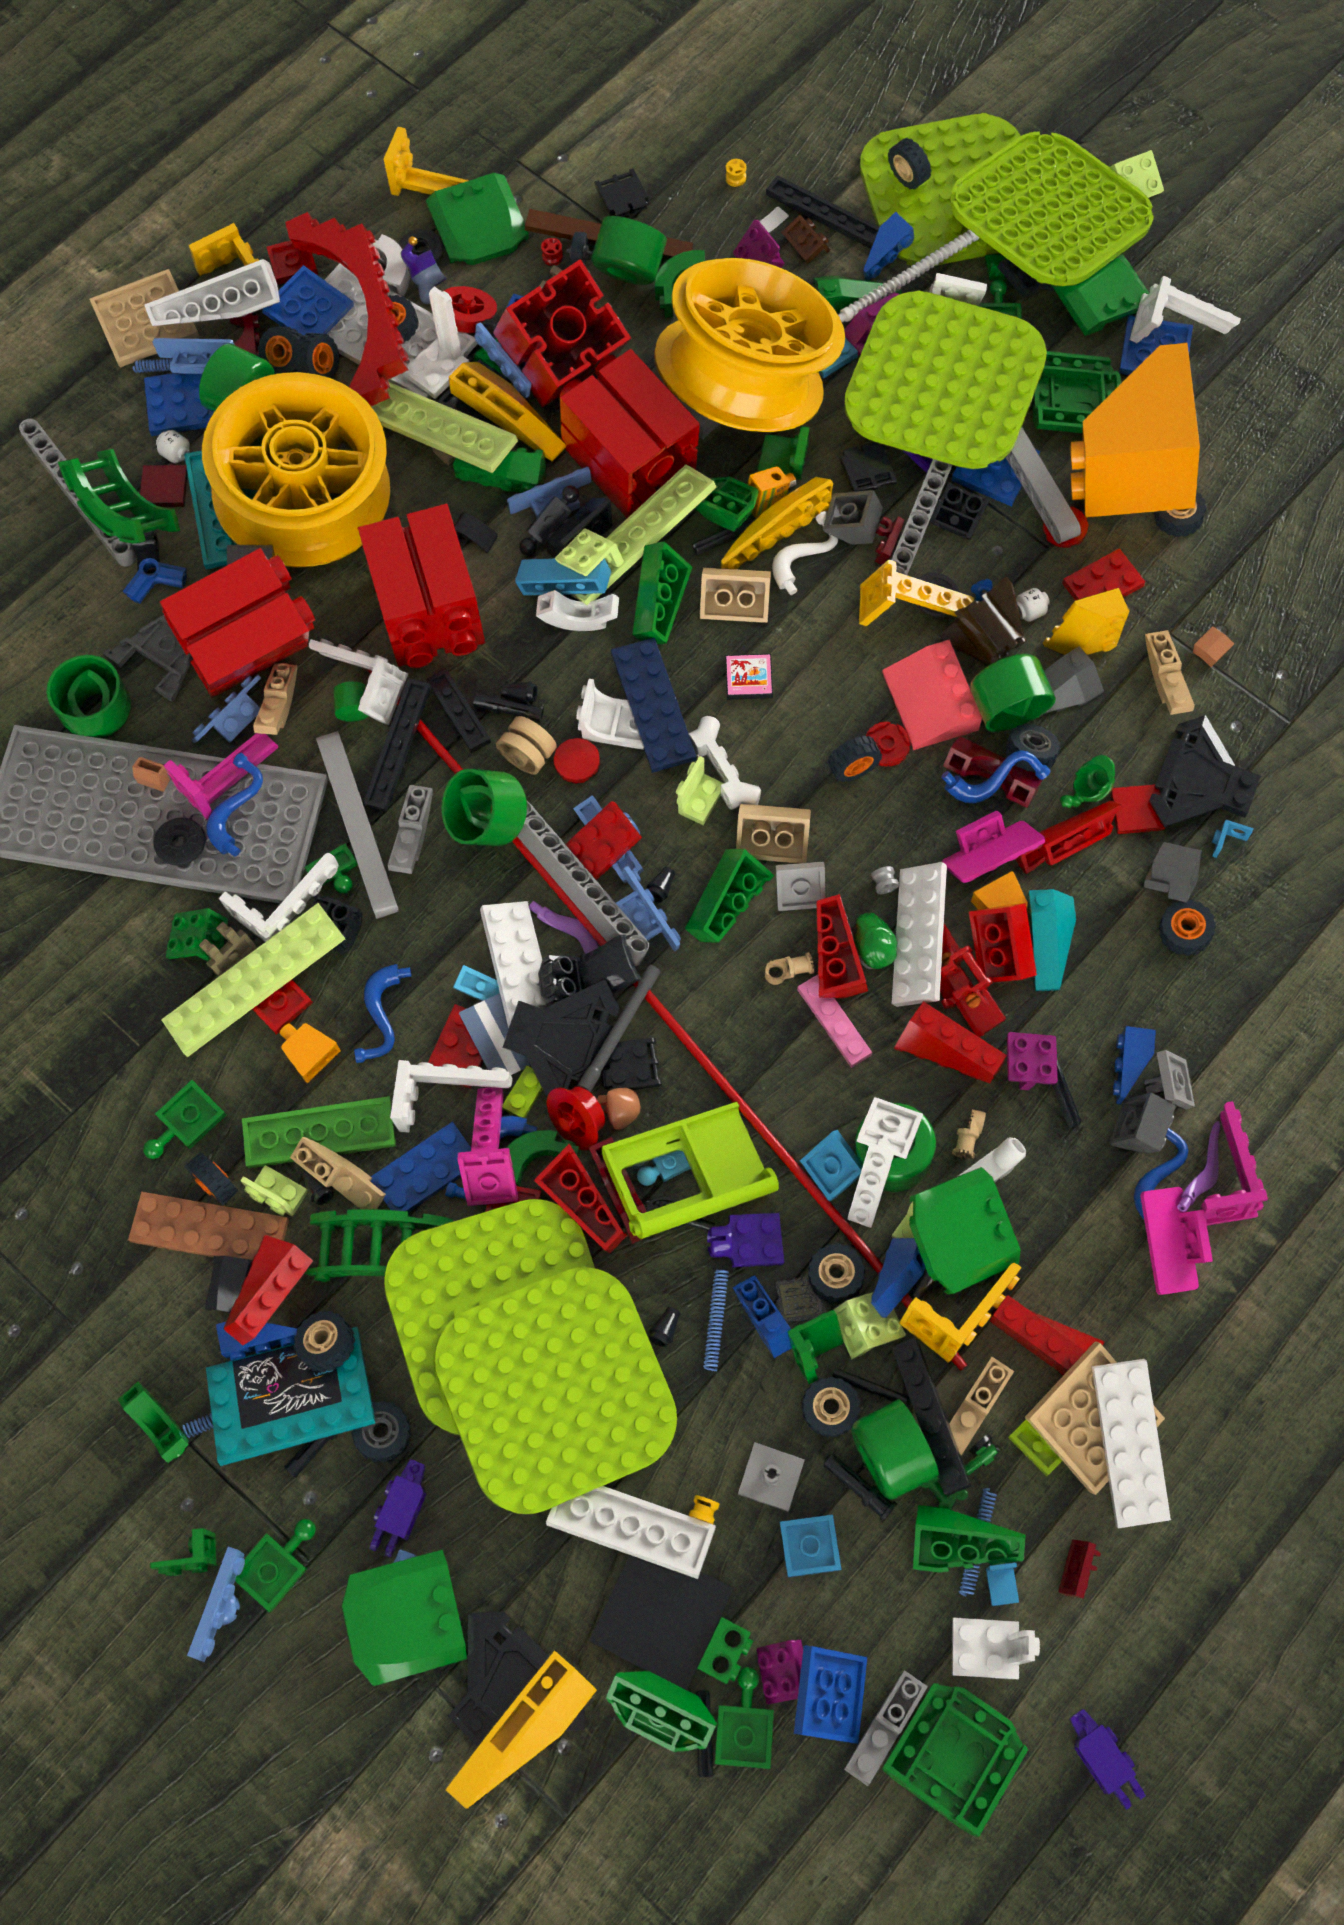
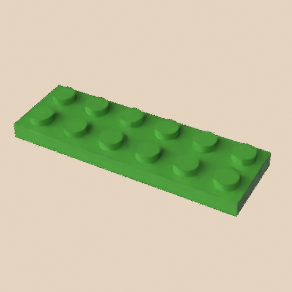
M391 1097L242 1118L246 1167L250 1169L265 1165L295 1162L290 1157L302 1137L315 1141L339 1155L395 1147V1128L390 1118L392 1110Z

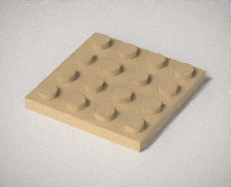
M169 269L90 298V302L119 367L157 354L152 343L154 338L196 339L200 337L194 322L152 326L144 305L179 292Z
M1094 1342L1025 1416L1026 1420L1080 1482L1094 1495L1103 1488L1109 1479L1092 1367L1117 1363L1099 1342ZM1154 1406L1156 1426L1158 1427L1165 1418Z

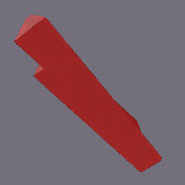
M1108 801L1040 831L1039 833L1044 836L1045 843L1034 850L1018 856L1015 859L1022 871L1028 874L1044 861L1052 866L1111 834L1114 827L1111 823L1116 812L1121 811V804Z

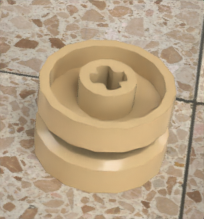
M516 716L508 727L509 732H504L497 741L496 747L501 755L512 765L523 772L536 775L545 764L544 758L548 759L557 748L556 742L537 723L528 718Z

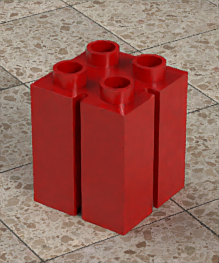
M581 259L546 281L543 288L541 286L537 287L508 306L493 332L505 352L517 366L526 362L522 372L531 382V391L542 408L558 398L562 389L574 379L583 381L594 374L597 365L602 359L611 354L617 356L631 339L609 303H606L600 309L595 308L604 295Z
M629 349L618 358L614 354L606 356L595 369V374L598 376L597 379L593 375L583 382L580 379H574L566 384L560 393L561 440L566 444L565 450L582 469L589 467L591 479L626 518L633 514L656 492L657 486L661 488L683 466L687 464L696 470L698 452L696 447L698 446L700 423L632 349Z
M448 504L406 514L409 526L405 528L401 526L399 516L358 527L398 667L403 665L411 668L426 666L432 662L433 657L438 656L437 650L440 648H444L445 654L452 653L456 656H463L472 653L478 645L485 643L475 592Z
M259 548L160 601L167 624L185 654H191L194 659L190 662L211 698L218 696L240 684L247 677H252L273 666L274 663H278L308 646L309 631L314 629L312 622L315 621V617L302 596L291 600L288 593H285L291 589L288 582L291 580V576L279 555L267 559L262 549Z

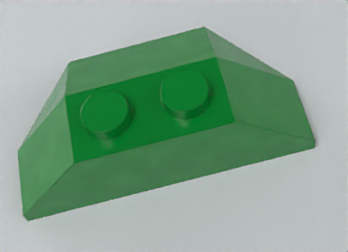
M732 477L711 478L717 488L701 501L695 509L705 519L734 532L750 516L755 507L759 491L757 488Z
M650 1671L616 1673L606 1696L609 1704H612L616 1715L624 1727L673 1752L690 1751L697 1748L706 1749L717 1725V1722L699 1696Z

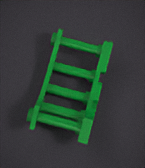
M114 449L97 452L99 459L80 464L78 458L58 462L69 491L74 490L79 499L76 502L91 522L107 535L116 536L120 541L126 543H141L146 541L144 533L156 529L168 532L180 531L174 508L168 509L156 506L141 496L122 471ZM103 468L109 483L92 488L84 473ZM115 491L122 502L107 506L98 497L99 495ZM130 510L136 517L127 518L117 513Z
M374 1209L348 1210L347 1215H336V1211L311 1214L310 1224L319 1226V1230L322 1233L318 1267L307 1269L305 1275L315 1276L314 1280L328 1282L330 1278L343 1276H385L387 1266L379 1265L382 1232L386 1226H396L402 1230V1243L412 1236V1231L415 1229L428 1230L451 1223L453 1219L430 1214H422V1218L409 1217L406 1211ZM370 1225V1228H372L369 1265H351L354 1229H357V1226ZM342 1227L344 1228L341 1265L329 1266L332 1231H335V1228Z

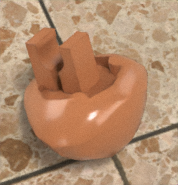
M612 1089L607 1092V1095H599L597 1098L600 1105L604 1106L603 1112L607 1113L614 1129H624L640 1113L641 1106L638 1096L631 1089Z

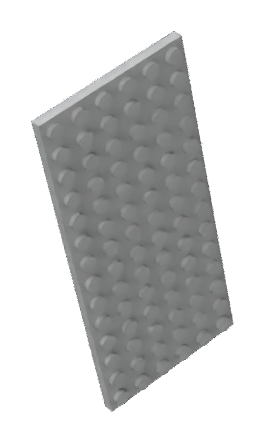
M14 725L0 767L1 858L220 894L227 892L232 896L236 894L239 897L282 903L301 882L329 779L327 774L258 764L256 767L263 775L262 787L256 795L232 812L226 822V831L235 839V846L240 849L239 855L234 857L229 852L221 854L212 845L206 829L208 820L176 789L171 778L163 792L137 783L132 768L139 757L162 765L171 759L177 766L179 764L183 765L189 772V777L192 781L195 779L199 781L225 758ZM247 773L209 805L212 811L226 799L250 786L253 782V776ZM189 818L196 821L204 830L206 840L202 853L194 861L185 865L176 866L163 862L155 853L153 845L157 830L171 819ZM182 836L177 837L173 845L182 846L186 838Z

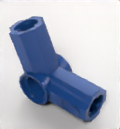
M146 558L141 561L138 572L123 590V593L134 602L141 604L155 584L159 583L183 588L187 580V569L160 563L153 558ZM150 568H156L154 574H146Z

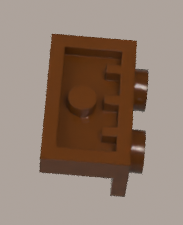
M799 215L781 233L809 264L823 249L827 253L830 251L826 245L829 241L822 232L817 234L814 231L817 227L809 218L805 220Z

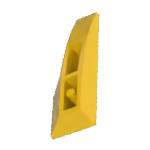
M462 363L448 377L451 394L504 430L515 434L519 440L535 451L536 449L543 450L544 457L550 461H553L566 448V444L515 387L481 363Z
M815 477L764 511L731 546L721 560V569H738L746 561L755 559L765 549H771L782 538L791 536L801 526H807L821 512H828L832 499L833 482L830 479Z
M554 1651L446 1788V1791L468 1809L558 1739L588 1703L597 1689Z

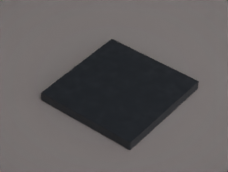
M629 1555L589 1641L688 1691L734 1588L703 1572H700L699 1578L696 1579Z

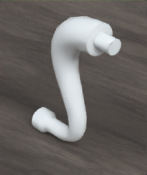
M823 511L816 516L815 519L818 524L824 526L827 511ZM828 534L829 540L826 542L793 544L780 550L774 557L772 564L773 576L779 588H786L790 595L795 594L797 588L793 582L796 578L791 571V563L799 557L824 553L833 549L838 543V538Z

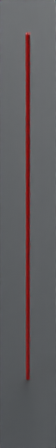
M420 719L417 726L420 734L454 774L463 770ZM516 837L512 841L596 942L600 946L607 943L523 842ZM638 981L633 984L635 988L638 985ZM651 990L648 991L645 996L646 1001L733 1103L738 1102L739 1111L879 1275L883 1267L881 1261L831 1202L828 1201L820 1189ZM908 1293L901 1300L907 1309L913 1301ZM958 1352L951 1360L960 1372L968 1366Z

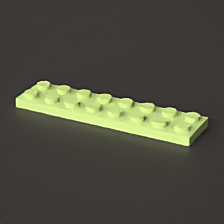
M390 382V388L388 389L390 398L371 406L382 426L491 473L496 470L518 442L515 434Z
M686 464L606 538L615 542L624 560L618 568L608 564L612 572L607 589L643 556L645 545L660 541L717 488L713 480ZM602 593L570 595L588 605Z
M317 903L161 1020L182 1052L189 1057L344 941L345 938L321 905Z

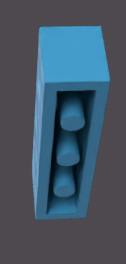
M555 558L527 559L521 561L515 582L523 595H543L554 590L560 594L605 593L612 571L605 558L587 576L558 563Z

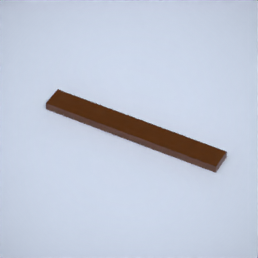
M529 209L525 230L569 240L573 239L575 232H584L587 234L588 244L595 245L601 224ZM666 237L667 243L662 259L669 260L680 253L692 251L693 243Z

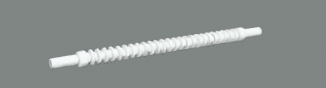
M970 230L964 232L963 235H959L958 238L950 241L949 244H945L944 247H940L935 253H931L930 256L921 259L916 265H912L911 268H907L906 271L897 274V277H893L892 280H888L887 283L878 286L873 292H869L868 295H864L863 298L854 301L849 307L843 308L840 314H838L841 322L852 320L853 316L860 310L887 297V295H891L892 292H896V289H900L901 286H905L906 283L915 280V277H919L920 274H924L925 271L934 268V265H938L939 262H943L944 259L953 256V253H957L958 250H962L963 247H967V244L970 245L980 237Z

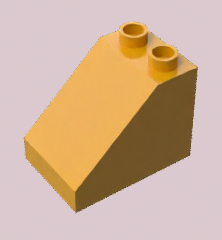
M1188 343L1160 345L1083 421V441L1070 443L1072 470L1082 469V472L1071 473L1070 479L1072 500L1084 499L1085 517L1195 508L1200 443Z

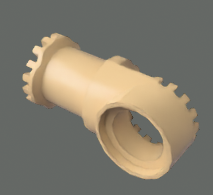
M807 952L804 956L790 958L788 956L770 961L765 968L766 980L770 984L778 985L785 979L794 978V975L806 972L813 974L814 965L811 964L813 961H810L812 960L811 954ZM777 967L782 970L783 974L778 978H774L769 974V970Z
M972 1109L970 1116L973 1117H970L972 1121H969V1128L957 1129L958 1141L956 1148L952 1151V1154L956 1157L962 1158L964 1156V1159L975 1158V1153L973 1152L975 1141L982 1132L986 1112Z

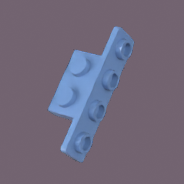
M481 322L476 324L475 340L477 344L485 349L489 358L495 361L500 367L502 374L510 379L515 389L524 398L529 397L531 382L522 372L526 362L517 366Z
M154 338L152 342L160 358H173L169 366L171 372L183 374H202L210 357L218 348L225 344L234 345L231 339Z
M589 467L577 469L571 474L557 477L551 482L537 485L531 490L513 495L507 499L510 514L531 507L537 517L553 496H556L558 499L562 498L564 487L573 485L579 488L591 483ZM577 500L575 503H569L567 506L573 511L580 508V502Z
M256 675L254 678L251 676L247 677L240 684L243 689L237 694L233 691L224 700L227 704L222 709L217 707L208 716L211 720L206 725L201 723L192 732L195 736L191 741L196 743L213 727L230 743L258 715L260 707L246 693L261 677L259 675Z
M628 865L623 867L622 874L634 892L616 902V904L647 941L662 933L674 951L678 950L680 947L679 941H681L678 932L674 928L670 929L666 923L668 919L665 913L654 905V898L648 889L644 890L639 883L641 878L636 870H631Z

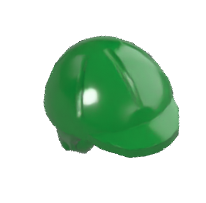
M1099 755L1083 764L1075 772L1076 776L1073 782L1074 795L1061 796V805L1067 808H1071V806L1079 807L1084 801L1098 802L1106 798L1115 783V765L1113 761L1106 755Z

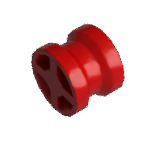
M556 238L545 239L541 244L543 262L549 266H556L563 260L562 243Z

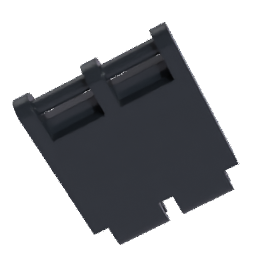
M634 168L619 176L615 174L610 179L594 182L610 216L625 217L630 215V209H632L633 213L647 209V203H649L648 195Z
M874 441L861 445L862 451H859L858 446L843 450L841 464L852 492L869 489L877 490L878 487L883 485L897 484L896 476L883 445L878 446V443Z
M651 1037L618 1042L604 1068L610 1069L602 1070L604 1089L628 1088L639 1090L662 1086L657 1070L659 1059L656 1058L654 1049L656 1038ZM647 1046L650 1048L651 1059L648 1058ZM651 1066H652V1070H653L654 1080H651V1073H650V1067H651Z

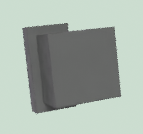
M1163 842L1145 878L1144 887L1167 893L1169 891L1168 898L1188 902L1198 881L1202 850Z

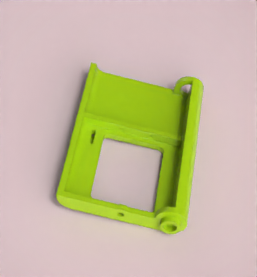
M738 1102L602 1146L604 1162L630 1220V1231L634 1236L637 1235L639 1239L768 1195L779 1189L775 1172L772 1168L764 1169L739 1114ZM678 1150L682 1151L700 1188V1194L646 1213H640L622 1175V1169Z

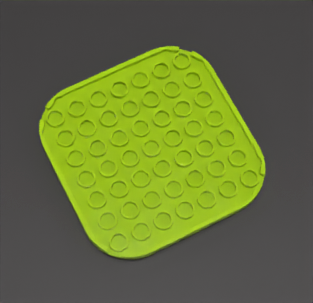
M987 113L973 114L881 132L866 144L861 154L860 173L876 225L880 227L889 217L897 212L914 230L912 244L906 249L903 248L898 253V258L907 261V265H916L921 259H925L926 256L935 253L940 247H944L945 244H949L950 241H953L959 235H963L964 232L969 230L956 219L952 212L950 197L953 186L961 176L1020 137L1019 132L1012 124ZM905 138L912 139L922 147L930 161L932 171L931 177L914 190L905 187L898 181L888 162L889 149ZM979 238L970 245L967 244V247H963L962 250H958L957 253H953V256H949L948 259L939 262L938 265L998 254L999 252Z
M1031 132L1018 137L961 176L954 184L950 197V206L953 214L966 228L1025 273L1036 279L1037 282L1057 286L1076 285L1091 277L1141 240L1148 233L1154 215H1152L1153 206L1140 189L1076 142L1052 132L1051 135H1040V132Z
M913 291L900 294L885 303L876 316L846 390V416H848L852 423V427L869 440L962 468H985L988 464L1003 460L1012 451L1044 370L1046 362L1045 342L1034 326L1025 320L930 292Z
M540 1199L524 1200L416 1233L404 1240L390 1257L384 1277L385 1294L416 1398L426 1417L443 1430L459 1435L439 1384L434 1360L438 1340L451 1320L468 1309L566 1270L580 1267L595 1268L582 1228L558 1204Z
M588 1267L573 1268L468 1309L451 1320L438 1340L434 1359L436 1375L480 1488L488 1499L505 1510L517 1514H535L553 1508L653 1464L667 1451L673 1440L677 1425V1412L668 1384L629 1292L618 1279L605 1271Z

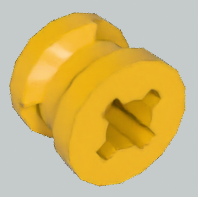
M732 159L727 162L726 182L730 186L739 187L745 183L746 163L743 160Z
M695 1495L693 1500L695 1505L690 1510L688 1516L714 1524L715 1519L713 1515L718 1510L720 1504L711 1499Z

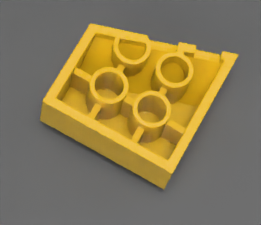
M1119 588L1074 601L1062 617L1064 622L1053 628V636L1046 638L1043 641V645L1063 655H1066L1078 646L1087 655L1114 649L1118 644L1129 614V609Z

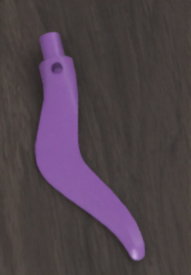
M535 901L529 905V909L537 915L539 920L575 937L580 942L585 953L598 948L596 940L578 919L559 915L546 906H540Z
M1219 1121L1214 1123L1210 1133L1207 1162L1204 1170L1191 1181L1181 1195L1182 1199L1177 1205L1178 1210L1181 1212H1186L1200 1194L1212 1188L1217 1182L1219 1169L1218 1135L1221 1126Z

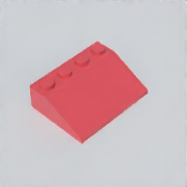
M950 640L929 645L882 670L903 726L909 734L913 750L979 731L982 717Z

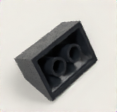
M592 498L589 502L582 504L578 512L572 517H568L556 532L553 531L549 534L546 540L547 553L555 558L584 528L600 536L607 532L613 526L611 501L608 498Z

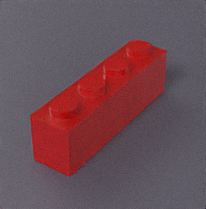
M840 894L816 901L819 998H847L868 992L866 979Z
M924 1001L910 1019L894 1047L898 1051H906L920 1059H928L942 1067H950L958 1070L959 1073L989 1084L999 1072L1007 1057L1006 1054Z
M568 1144L534 1181L605 1251L611 1253L628 1235L621 1229L575 1151Z
M267 1235L263 1236L260 1248L251 1263V1269L244 1279L241 1292L235 1300L223 1328L241 1345H245L257 1336L313 1262L311 1258L294 1244Z
M1009 1295L1006 1296L989 1321L1062 1375L1076 1363L1094 1342H1099L1102 1346L1105 1341L1032 1312Z

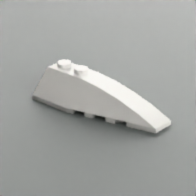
M262 259L152 301L144 306L152 326L242 317L279 303L280 298L277 282L270 263Z

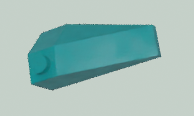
M1054 889L1029 890L1026 900L1028 902L1027 915L1037 973L1036 976H1033L1035 991L1060 990L1076 922L1074 898Z

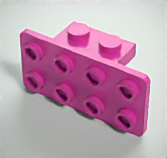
M995 811L957 830L956 835L961 851L943 859L942 862L947 865V870L961 882H971L980 875L993 871L998 866L1015 860L1018 856L1030 850L1036 849L1045 843L1043 835L1025 821H1018L1005 828L1001 813Z
M1181 1187L1143 1191L1140 1195L1155 1288L1159 1295L1197 1289L1199 1283L1195 1263L1213 1261L1204 1210L1189 1212L1178 1210L1177 1205L1182 1199L1181 1195L1183 1193Z

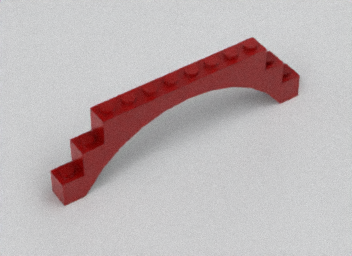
M308 212L285 222L289 239L298 251L325 256L340 263L357 277L366 300L368 328L361 362L348 387L357 392L370 406L389 399L388 389L390 385L388 379L408 371L406 361L409 358L401 345L404 343V340L399 330L397 331L399 322L395 314L392 313L394 305L391 298L387 295L390 291L382 277L385 273L381 264L378 263L380 255L373 245L376 242L371 230L367 231L362 223L346 230L343 224L340 225L335 217L319 224L317 219H313Z

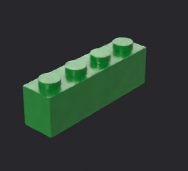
M518 448L517 452L510 451L493 473L458 458H455L453 464L456 478L462 481L480 483L483 486L501 488L504 491L523 493L537 485H543L547 477L544 451L536 449L535 453H528L525 448Z
M726 849L685 930L700 942L719 943L735 924L736 917L741 912H745L749 907L748 903L754 896H758L763 890L762 886L766 881H770L775 875L747 850Z

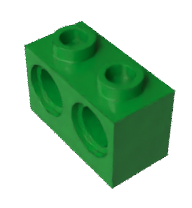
M721 1617L697 1669L726 1685L729 1679L734 1682L741 1668L737 1662L741 1654L747 1656L753 1640L749 1639L751 1632ZM734 1631L740 1635L741 1642L737 1647H729L725 1643V1636L728 1632ZM717 1657L727 1659L729 1667L726 1672L717 1673L713 1669L712 1664Z

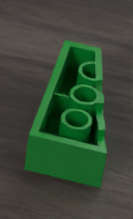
M664 541L644 546L632 634L639 641L655 638L657 645L666 644L692 570V566Z

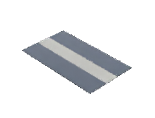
M500 993L459 1012L488 1070L496 1067L503 1068L512 1075L525 1069L526 1066H531L527 1056L502 1048L508 1031V1024Z

